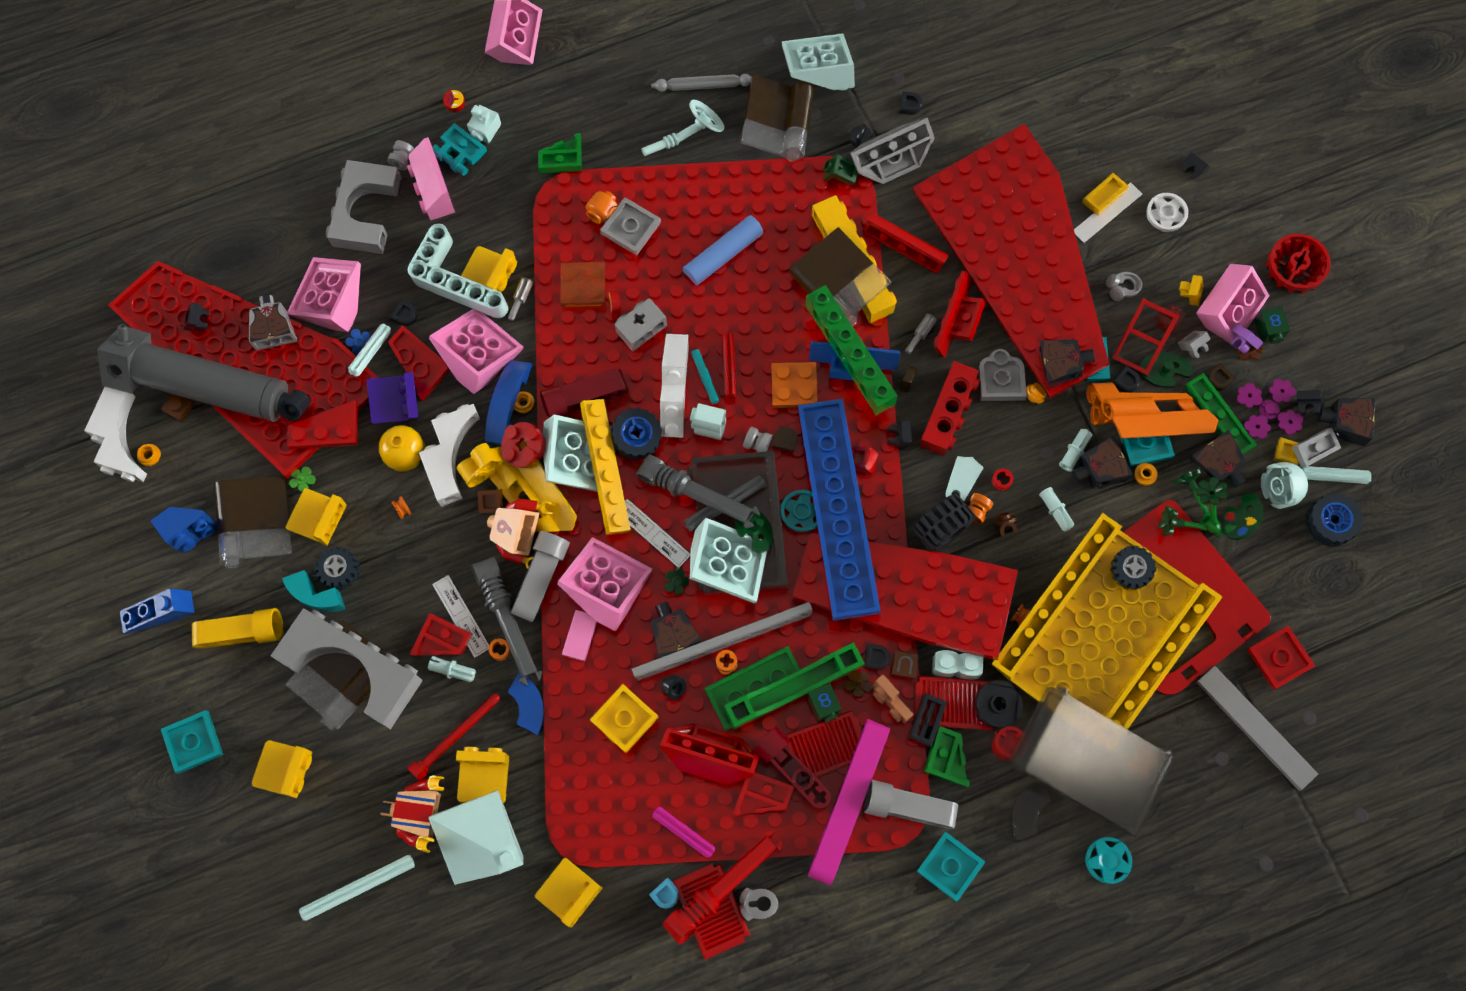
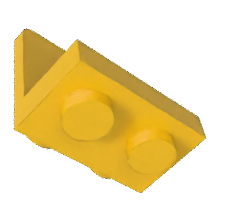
M478 246L474 250L461 276L501 293L506 288L507 281L517 265L514 252L505 248L501 255Z
M271 740L267 741L258 762L252 785L256 788L297 798L304 785L306 770L310 767L312 761V751L299 746L293 747Z
M464 747V751L457 750L456 761L460 763L458 801L465 803L498 790L504 803L506 801L509 756L502 752L503 749L488 748V752L478 751L479 748Z

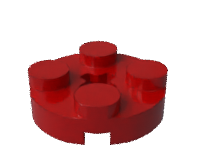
M519 422L505 429L501 443L502 458L512 466L524 469L534 466L535 464L533 463L543 457L546 449V440L537 426L527 422ZM524 440L527 443V447H523V451H521L520 443Z

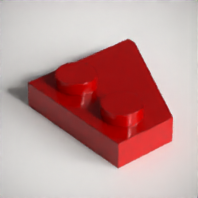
M429 613L410 654L413 656L463 655L473 633Z
M755 771L753 777L745 779L733 814L741 815L786 810L794 785Z

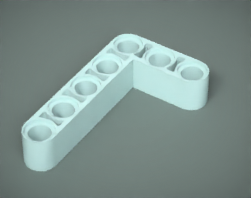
M443 224L431 226L408 266V273L415 285L492 317L501 318L505 316L508 312V305L502 293L439 268L453 241ZM461 287L460 290L454 291L456 288ZM480 294V297L473 299L476 295ZM500 302L499 305L493 307L495 303Z

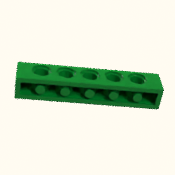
M824 285L806 295L805 306L875 415L894 406L898 397L827 286Z

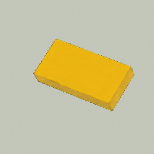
M1112 173L1083 198L1082 203L1099 216L1124 194L1129 186Z

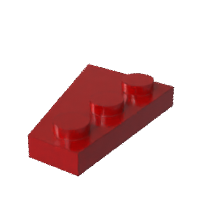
M402 325L388 343L406 373L413 372L415 389L420 399L424 401L449 373L450 369L441 357Z
M353 400L289 424L287 447L289 449L358 445V402Z

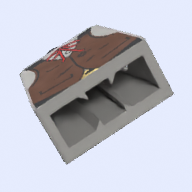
M271 295L261 296L259 298L261 306L252 308L249 312L250 344L257 351L297 342L292 323L282 303H274L273 296Z

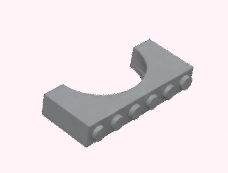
M303 608L271 654V657L296 673H299L311 660L326 654L340 653L359 659L368 672L371 684L370 698L364 713L391 730L423 681L416 675L418 671L408 664L404 667L397 664L399 659L389 653L385 656L380 654L379 651L381 649L371 642H368L367 645L360 642L362 638L354 632L350 631L346 634L342 631L344 627L333 620L330 623L324 621L325 616L313 609L312 612H309Z

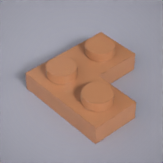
M884 675L880 676L872 688L875 691L873 693L874 697L881 704L884 702L891 709L889 713L897 722L907 723L914 714L898 698L899 691Z

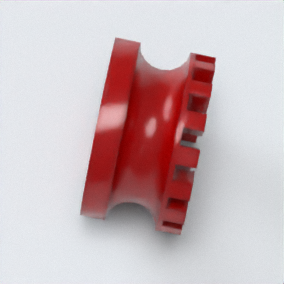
M998 469L992 477L993 487L998 489V491L1007 490L1013 483V474L1007 469ZM1003 474L1004 478L1008 479V483L1001 484V481L997 480V476Z

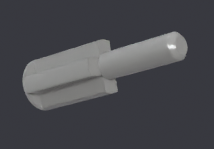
M522 277L514 293L513 298L515 302L508 316V319L511 321L514 320L520 304L525 303L533 282L527 278Z
M926 314L915 330V337L905 349L907 354H911L918 342L926 338L937 322L934 316Z

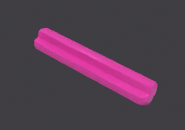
M658 806L655 809L652 817L706 858L712 856L715 851L713 845L662 807Z

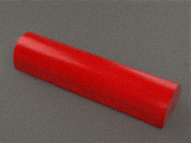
M873 212L862 231L936 274L939 273L949 256Z

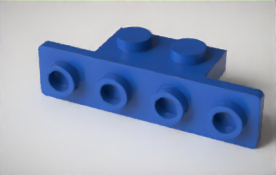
M811 341L809 361L831 363L829 378L853 380L830 343ZM866 347L880 369L898 370L900 351Z

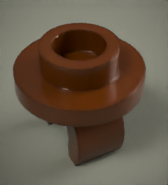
M1002 512L993 520L994 525L998 526L997 530L1001 536H1005L1004 528L1006 526H1010V530L1013 533L1017 532V527L1013 523L1017 520L1016 515L1010 512Z

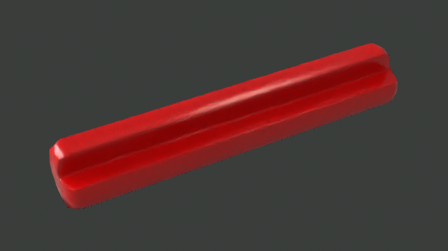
M729 333L722 335L724 396L732 398L736 396L734 335Z

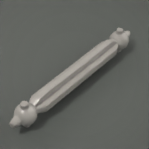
M732 74L671 78L668 81L659 79L651 84V88L663 92L666 89L680 91L729 88L740 84L746 87L751 84L752 77L749 74H742L740 77Z

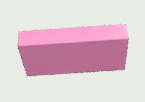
M575 610L562 656L585 662L597 625V621L588 613Z

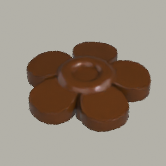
M1250 345L1246 353L1243 354L1238 348L1236 353L1244 361L1260 359V354L1263 353V348L1260 346L1256 349Z
M857 672L849 673L848 678L850 681L845 683V689L848 692L853 691L854 696L859 698L863 696V691L870 692L872 690V683L867 682L869 680L868 673L862 672L859 677Z

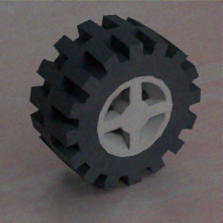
M332 546V549L327 548L324 554L321 552L319 554L320 559H316L317 566H315L318 579L330 589L335 587L337 590L339 588L344 590L347 585L352 586V581H356L358 579L357 574L360 573L358 568L360 565L354 554L341 546L340 548L337 546Z
M1128 546L1114 556L1110 571L1113 574L1112 578L1117 581L1119 586L1122 585L1125 589L1136 590L1146 586L1154 578L1156 561L1152 559L1150 552H1146L1147 549L1139 548V546Z

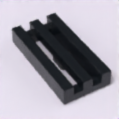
M924 693L908 739H914L920 744L923 743L926 744L925 746L931 747L947 702ZM929 700L931 702L919 735H916L927 701ZM937 703L939 708L928 739H926L924 736Z

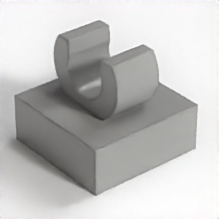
M1194 330L1180 340L1178 345L1181 350L1189 351L1191 357L1199 358L1198 348L1200 347L1201 351L1207 352L1209 348L1206 342L1210 340V337L1205 331Z

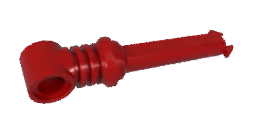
M765 831L763 833L765 837L711 887L703 888L701 891L697 889L693 897L694 901L690 900L688 902L689 906L686 904L683 906L685 910L677 909L666 918L662 926L678 945L687 941L697 930L696 924L700 925L701 919L705 921L706 915L708 917L716 915L720 901L777 849L779 852L782 850V840L775 846L769 839L774 834L773 831Z

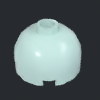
M1280 462L1268 465L1266 473H1262V493L1265 499L1270 498L1273 503L1270 504L1271 506L1278 509L1291 507L1298 504L1306 496L1308 481L1305 473L1299 466L1289 462Z

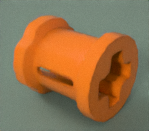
M723 650L716 657V665L720 673L730 675L737 669V657L730 650ZM725 658H730L731 663L728 667H724L722 663L725 661Z

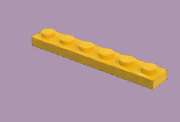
M604 399L584 400L580 403L606 535L627 533L631 529Z

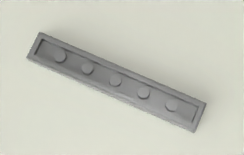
M1216 666L1212 667L1196 682L1299 791L1318 775L1309 763Z

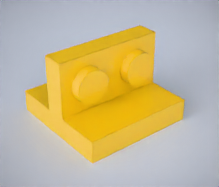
M622 684L590 721L612 743H615L627 753L659 716Z

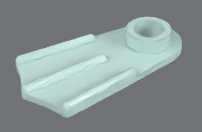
M957 456L945 496L948 497L953 492H957L964 501L983 470V466L973 457Z

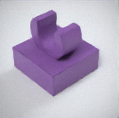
M1238 323L1232 329L1238 336L1231 341V345L1236 349L1238 348L1243 354L1249 350L1250 345L1258 349L1263 344L1257 336Z

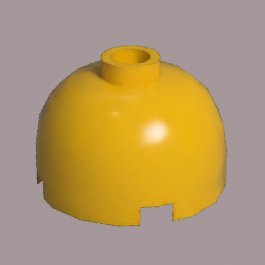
M405 425L394 426L381 436L379 454L387 466L395 471L402 472L409 471L420 464L421 457L419 452L424 451L425 443L420 434L413 428Z

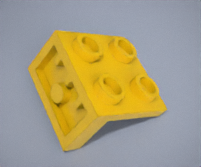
M305 488L285 528L288 531L328 545L347 504L341 497L334 494L330 498Z
M564 858L535 894V898L557 915L564 924L572 928L602 890V887L571 861Z

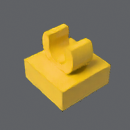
M1193 275L1191 283L1181 281L1180 296L1189 297L1190 305L1199 306L1204 288L1202 276Z

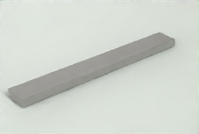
M810 602L632 669L636 681L645 679L811 616L812 607Z

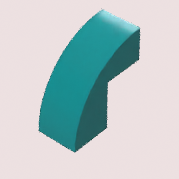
M305 570L282 578L287 590L310 609L320 612L345 610L341 593L334 587L316 594L311 576Z

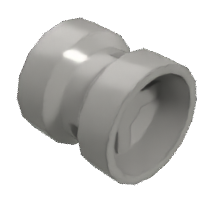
M397 140L393 146L394 151L389 154L387 162L399 170H406L407 165H409L408 155L414 148L404 141Z
M751 426L745 437L743 447L749 450L755 449L758 454L764 456L773 435L760 433L757 428Z

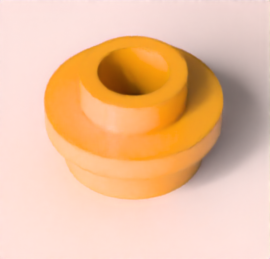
M1029 384L1026 387L1027 398L1032 403L1041 404L1044 402L1047 394L1040 384Z
M525 391L519 392L514 410L522 414L530 412L535 404L533 396ZM525 400L527 401V404L525 406H521L520 402Z
M153 444L142 445L137 452V459L144 466L155 465L161 457L159 448ZM149 453H153V455L149 459H147V455Z
M1148 463L1138 465L1134 471L1135 480L1144 486L1153 484L1158 476L1156 468ZM1143 471H1148L1150 476H1144Z

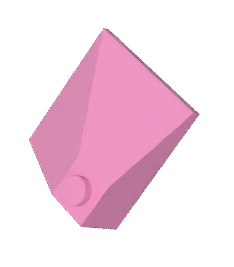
M313 257L287 311L288 315L334 331L349 332L358 310L361 264L358 261Z
M475 309L465 313L429 337L457 381L473 394L487 386L523 350V346L484 313Z
M592 537L559 579L558 585L595 621L616 631L650 576L652 568Z

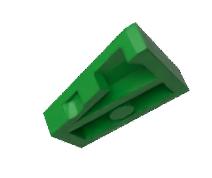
M581 133L574 134V139L565 143L561 140L551 147L539 150V173L582 171Z
M939 726L933 744L930 747L923 772L964 788L969 787L970 783L969 779L966 778L964 766L966 765V759L962 751V735Z

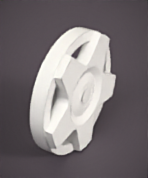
M1161 193L1151 199L1147 206L1146 215L1148 221L1155 228L1162 232L1178 230L1184 225L1188 218V207L1185 201L1178 195ZM1164 198H1170L1173 200L1167 202ZM1154 203L1156 209L1151 210L1152 204ZM1180 206L1183 209L1184 215L1179 212Z

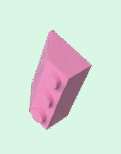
M494 0L485 53L500 62L533 64L542 9L527 0Z
M429 137L424 138L408 155L410 164L407 165L411 178H416L417 182L413 183L417 196H422L423 200L419 201L423 214L428 213L430 220H434L455 213Z
M1230 264L1196 314L1206 329L1231 344V341L1238 336L1232 329L1237 323L1247 329L1270 295L1253 266Z

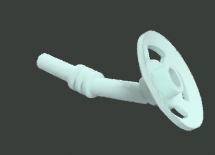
M692 100L689 106L696 117L693 125L677 134L667 135V137H663V140L643 147L641 150L643 155L647 156L664 148L670 149V146L679 145L680 141L706 127L716 132H722L724 124L711 108L698 100Z

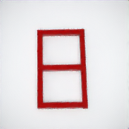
M1143 298L1111 359L1148 376L1180 315ZM1145 305L1173 318L1161 341L1133 329ZM1130 333L1158 346L1146 369L1118 356Z

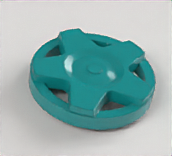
M796 490L784 498L781 504V518L789 529L796 532H809L817 527V521L813 522V517L816 514L814 504L810 502V497L813 498L811 491ZM800 495L797 501L791 500L792 497ZM784 508L790 512L787 518L785 517ZM801 524L804 528L796 527L795 525Z
M1104 837L1095 840L1087 849L1085 856L1086 867L1091 876L1097 881L1105 884H1115L1124 880L1130 873L1132 856L1122 841L1112 837ZM1105 841L1114 842L1116 844L1112 847H1109ZM1095 847L1097 855L1090 858L1092 850ZM1124 852L1126 854L1127 862L1122 859ZM1093 869L1101 870L1102 878ZM1116 872L1123 873L1120 877L1114 879Z

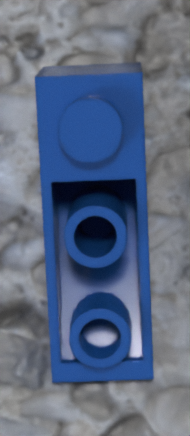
M170 588L121 610L120 617L123 633H130L177 621L195 613L191 591Z

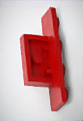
M961 271L960 277L955 282V290L953 296L949 299L948 310L942 318L941 329L934 340V348L940 357H946L952 339L973 341L986 304L982 298L967 297L972 280L966 271Z

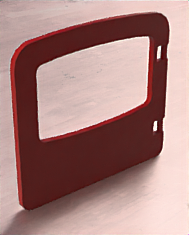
M1167 500L1123 533L1197 585L1204 583L1222 596L1205 621L1214 635V641L1176 671L1168 673L1155 690L1163 695H1174L1182 691L1265 628L1271 621V615L1198 528L1175 527L1172 535H1162L1163 529L1158 528V523L1164 520L1161 515L1165 511L1166 506H1170L1178 511L1177 518L1192 522L1175 501ZM1246 624L1251 631L1241 637L1237 630ZM1191 666L1195 673L1185 679L1181 672Z

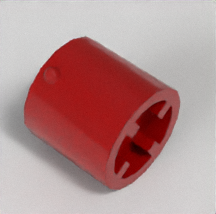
M1009 726L1001 729L999 732H995L991 744L995 756L1004 761L1020 759V755L1025 751L1027 745L1026 736L1023 731Z

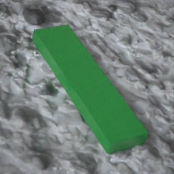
M1204 373L1183 386L1200 410H1208L1218 419L1216 432L1219 436L1229 430L1243 455L1257 446Z

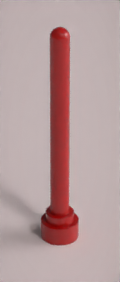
M499 694L491 695L422 761L419 759L408 766V770L419 781L423 780L429 771L428 767L500 701Z

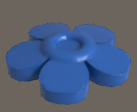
M353 329L351 331L352 337L346 338V345L352 347L354 354H359L362 350L361 347L365 346L371 335L367 331L361 334L359 329Z

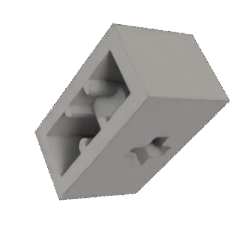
M650 298L645 302H639L633 311L629 314H623L615 323L616 333L632 352L667 326L666 316Z

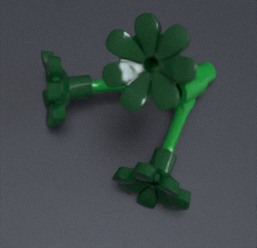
M1200 467L1192 473L1189 471L1180 478L1172 480L1174 484H1187L1190 492L1193 491L1205 516L1201 519V523L1187 522L1184 519L1177 518V510L1166 506L1165 511L1161 515L1164 520L1158 523V528L1163 529L1162 535H1172L1175 527L1183 528L1185 526L1208 530L1209 533H1214L1216 537H1221L1224 531L1217 520L1216 505L1219 503V500L1225 501L1227 499V493L1224 492L1227 490V484L1220 483L1218 485L1219 479L1212 477L1210 483L1206 480L1199 483L1201 488H1199L1195 479L1202 472ZM1208 503L1210 504L1211 513L1206 506Z

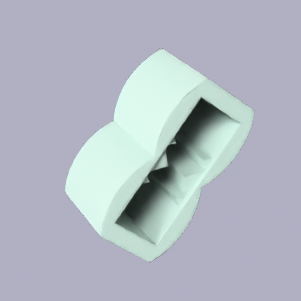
M698 403L697 408L693 407L690 421H692L691 428L694 429V434L722 440L726 425V410Z
M950 650L938 651L933 656L932 675L936 677L952 678L956 676L959 679L976 680L983 673V657L968 653L959 655Z

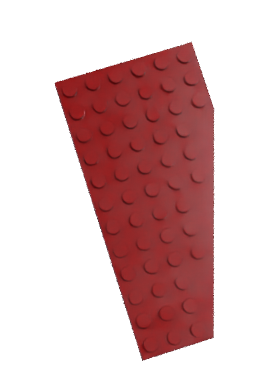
M1025 123L913 187V192L1050 399L1109 365L1059 172ZM1075 339L1078 341L1080 351L1093 349L1095 362L1083 364V376L1047 389L1039 353L1040 341Z
M159 261L153 264L108 304L131 328L151 333L152 345L285 380L288 384L289 394L293 390H300L307 394L310 399L309 407L297 421L353 400L358 402V411L361 410L369 402L367 380L379 378L367 366L358 377L351 375L348 372V368L356 356L339 340L309 329L292 319L290 321L295 331L297 342L256 351L249 342V312L252 308L259 306L219 287L209 285L186 275L182 271ZM191 302L201 304L200 307L210 311L208 318L200 317L202 322L208 323L206 330L188 331L183 329L186 311ZM213 406L286 478H289L293 472L319 449H289L287 447L288 425L297 421H289L281 415L277 421L272 422Z

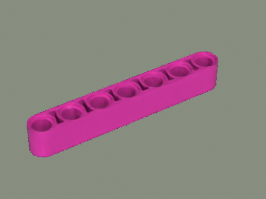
M867 719L807 877L831 886L890 731L889 727Z

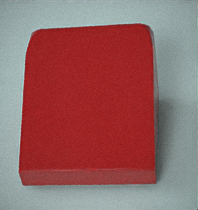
M851 447L855 471L873 474L878 457L877 452L871 447Z

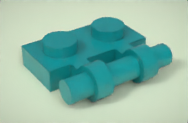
M455 123L440 137L444 145L441 148L437 144L432 147L437 159L441 162L445 161L450 165V169L455 173L459 172L463 176L468 172V169L463 164L467 161L473 166L487 152L483 144ZM452 150L458 154L456 158L449 155Z

